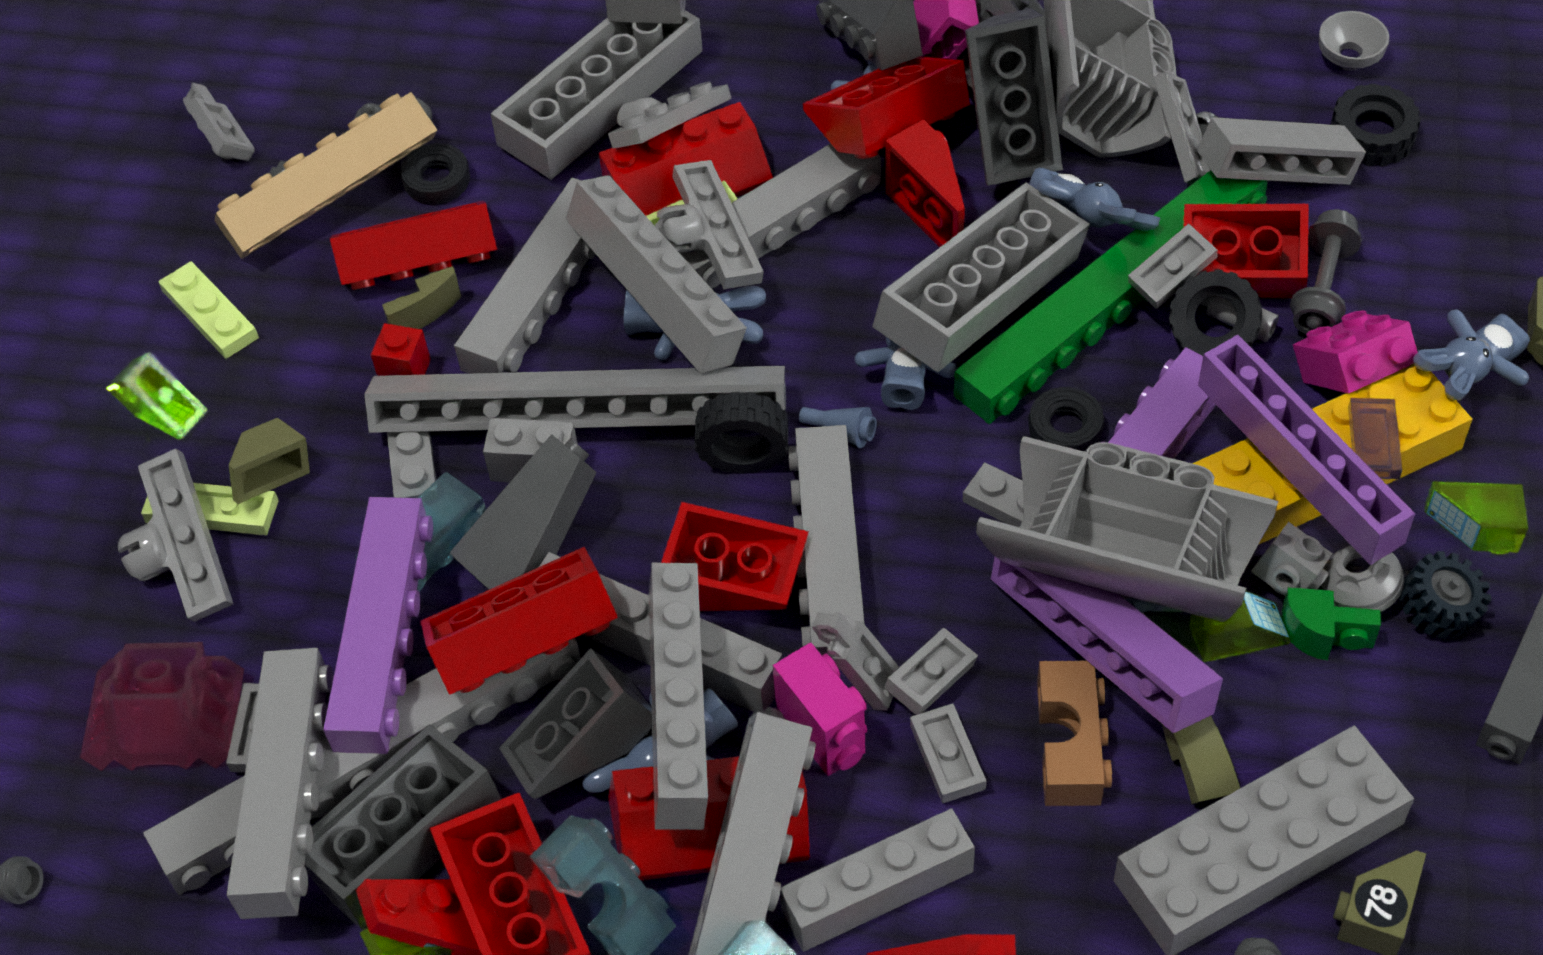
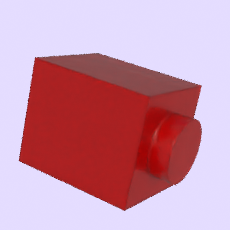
M384 323L371 352L377 376L425 375L431 361L423 330Z

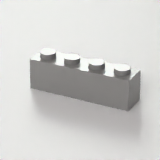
M1211 117L1197 150L1217 178L1351 184L1366 153L1344 125Z
M951 808L782 886L780 890L782 913L801 950L804 952L972 873L975 847Z

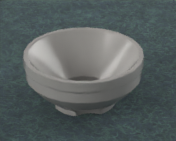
M1343 11L1328 17L1321 25L1318 44L1321 52L1329 61L1342 67L1344 70H1358L1377 63L1383 57L1389 43V33L1385 25L1374 16L1358 11ZM1352 49L1357 51L1360 56L1357 58L1342 55L1340 51Z
M1351 545L1337 551L1329 558L1323 567L1329 575L1321 584L1322 590L1334 591V606L1376 609L1381 612L1394 604L1402 594L1405 577L1399 560L1392 552L1360 573H1352L1345 569L1351 560L1363 558Z

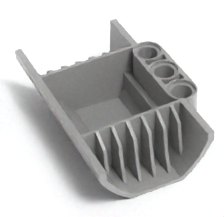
M1043 0L1047 42L1053 46L1049 51L1058 133L1099 158L1139 153L1162 146L1171 139V135L1153 77L1163 72L1177 76L1171 35L1167 28L1155 19L1153 0Z
M1023 436L1020 443L1024 500L1023 521L1021 525L1016 527L980 517L977 522V535L985 547L1004 563L1225 622L1243 603L1246 588L1238 586L1240 578L1275 516L1278 501L1214 485L1212 472L1200 465L1113 443H1095L1090 445L1087 451L1084 452Z

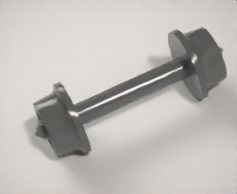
M1339 209L1325 211L1319 215L1318 220L1308 230V245L1315 252L1322 255L1314 287L1298 290L1293 294L1290 302L1294 326L1304 334L1319 327H1332L1339 323L1346 313L1345 301L1337 293L1331 291L1338 258L1354 255L1359 251L1362 242L1361 233L1358 231V221L1347 211Z

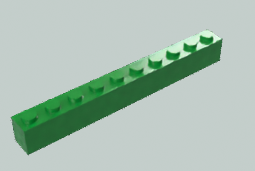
M1211 170L1154 214V216L1160 217L1159 225L1156 229L1148 231L1133 230L956 369L954 374V397L988 424H991L999 416H1005L1012 412L1020 399L1030 391H1038L1050 375L1059 368L1064 369L1068 367L1076 354L1088 345H1095L1101 339L1104 332L1112 325L1122 323L1130 315L1132 309L1142 301L1147 302L1128 283V275L1184 228V204H1265L1267 201L1265 194L1268 180L1217 178Z

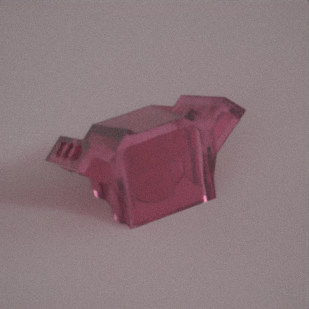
M203 642L125 644L124 648L114 658H110L97 671L80 758L101 771L112 760L119 762L131 771L136 766L165 764L179 765L186 770L197 758L217 769L228 757L238 712L244 669L225 656H206Z

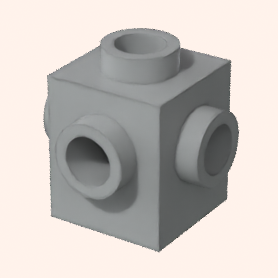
M1288 522L1251 572L1269 584L1274 591L1286 596L1288 587L1317 590L1329 575L1323 567L1333 553L1324 548L1314 537L1306 535Z

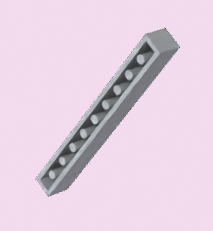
M785 366L723 367L701 374L696 368L374 376L364 394L369 433L488 430L490 418L573 422L574 428L695 425L697 410L699 407L704 406V402L716 398L717 395L731 394V392H751L759 396L764 395L774 402L777 401L781 408L786 410Z
M575 638L569 640V644L556 653L545 655L542 652L527 659L525 666L509 674L499 672L486 678L482 686L468 693L457 691L449 695L437 668L406 685L405 694L397 698L396 709L399 711V730L396 737L390 738L388 754L333 752L323 731L320 743L324 752V765L321 771L316 772L315 780L318 788L319 804L317 811L311 812L310 820L323 817L429 724L450 741L454 742L458 735L472 727L490 722L498 712L516 702H524L530 699L537 690L554 680H562L581 659ZM245 776L143 832L165 875L178 895L187 890H195L202 887L212 876L231 866Z

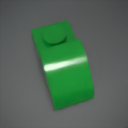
M1288 587L1282 607V621L1289 636L1288 639L1296 648L1311 657L1328 660L1332 645L1342 646L1349 650L1373 648L1381 627L1380 610L1334 606V591Z

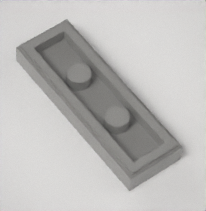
M1163 72L1153 78L1184 181L1192 185L1211 170L1197 151L1203 136L1186 80Z

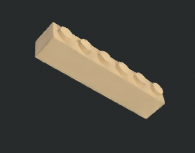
M412 92L402 98L398 93L389 97L380 104L382 110L371 117L367 113L360 115L348 124L349 131L339 137L335 133L326 136L315 145L318 149L307 157L303 153L292 157L283 165L286 170L274 177L270 173L265 174L250 185L253 189L242 197H239L237 193L233 194L219 203L217 206L219 211L216 212L215 222L240 258L243 259L404 158L413 150L431 141L437 129Z

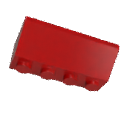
M920 56L884 70L878 68L803 103V110L837 152L855 154L857 159L871 158L878 154L879 149L885 147V140L924 119L930 125L938 120H947L953 118L956 115V111L970 105L964 61Z
M740 102L685 121L643 143L610 148L599 152L602 176L609 175L645 216L682 200L672 177L674 165L711 160L721 182L725 181L736 197L749 193L773 178L756 126Z
M485 201L338 233L330 237L341 285L350 283L352 290L375 285V277L388 274L391 281L414 276L412 269L427 265L429 272L452 267L451 260L466 257L468 263L491 258L489 251L497 250Z
M582 547L425 618L420 622L426 647L449 695L457 691H460V693L471 692L482 686L486 678L496 673L509 674L525 666L527 659L542 652L545 655L556 653L564 649L569 644V640L584 633L587 636L598 634L610 626V621L617 619L618 616L593 561L585 547Z
M739 757L706 760L708 802L704 829H655L653 766L612 771L608 799L623 883L710 872ZM801 772L798 787L804 789V797L797 817H790L786 834L792 835L793 840L786 863L809 860L807 790L803 772Z
M519 792L430 828L481 955H591Z

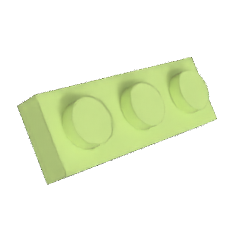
M192 261L158 281L162 292L225 359L259 338L256 328Z
M193 483L208 529L267 536L279 501L275 491H267L237 504L233 501L232 488L230 486ZM148 496L141 512L146 523L152 518V508Z

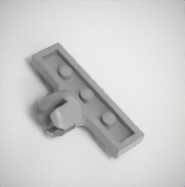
M711 81L694 85L689 88L691 94L684 92L667 98L668 105L651 97L625 103L617 114V122L622 127L608 133L612 148L643 143L732 99L728 84L712 87Z
M707 160L674 165L672 177L684 204L660 209L657 212V217L660 219L655 224V227L680 254L694 252L697 249L705 251L723 289L762 283L764 271L712 161Z
M175 448L139 465V472L152 508V518L147 524L123 534L118 541L119 553L126 550L130 553L121 558L128 573L132 577L145 582L171 570L187 618L194 622L233 605L234 603L184 454Z

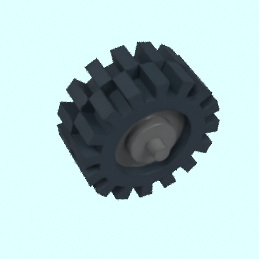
M1437 551L1434 556L1431 553L1425 555L1405 577L1404 588L1399 598L1400 602H1407L1402 608L1406 615L1414 613L1415 617L1411 622L1416 627L1422 622L1426 625L1425 633L1432 635L1435 630H1438V638L1446 639L1451 634L1454 639L1460 637L1463 633L1466 634L1486 613L1489 608L1487 605L1491 602V595L1486 594L1490 586L1488 581H1479L1484 575L1480 569L1474 572L1469 569L1473 562L1467 558L1463 563L1458 562L1459 554L1451 552L1446 558L1444 551Z

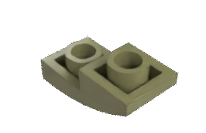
M453 266L415 279L418 292L382 304L387 323L422 329L446 313L461 298Z
M1211 716L1175 733H1172L1162 724L1172 761L1180 760L1192 804L1225 797L1240 789L1232 761Z

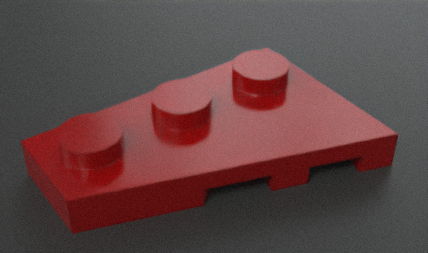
M365 879L356 889L369 933L421 948L427 943L451 949V955H481L450 879Z

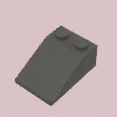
M590 648L499 749L528 795L537 799L629 753L650 732L652 728V708L625 673Z

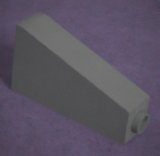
M551 434L450 551V554L489 590L538 568L549 552L557 554L597 473L584 462L589 457V454L571 438L564 445Z
M1543 594L1475 744L1487 750L1489 754L1498 759L1510 760L1519 765L1543 716Z

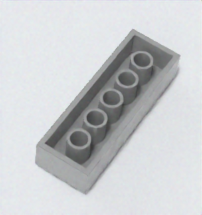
M685 10L682 24L608 22L607 17L490 113L497 146L552 180L618 123L617 114L622 105L632 100L649 97L703 51L700 19Z
M1024 183L884 289L872 327L938 373L1076 261L1090 224L1048 196L1041 194L1033 186Z
M1354 725L1118 856L1114 882L1166 955H1176L1400 827L1406 820L1414 798Z

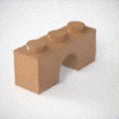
M1039 661L1037 677L1039 724H1061L1069 728L1075 735L1072 739L1065 742L1044 743L1042 771L1045 806H1099L1102 802L1104 788H1111L1112 786L1111 760L1102 759V746H1108L1107 718H1099L1098 706L1105 704L1104 678H1096L1095 667L1088 661Z

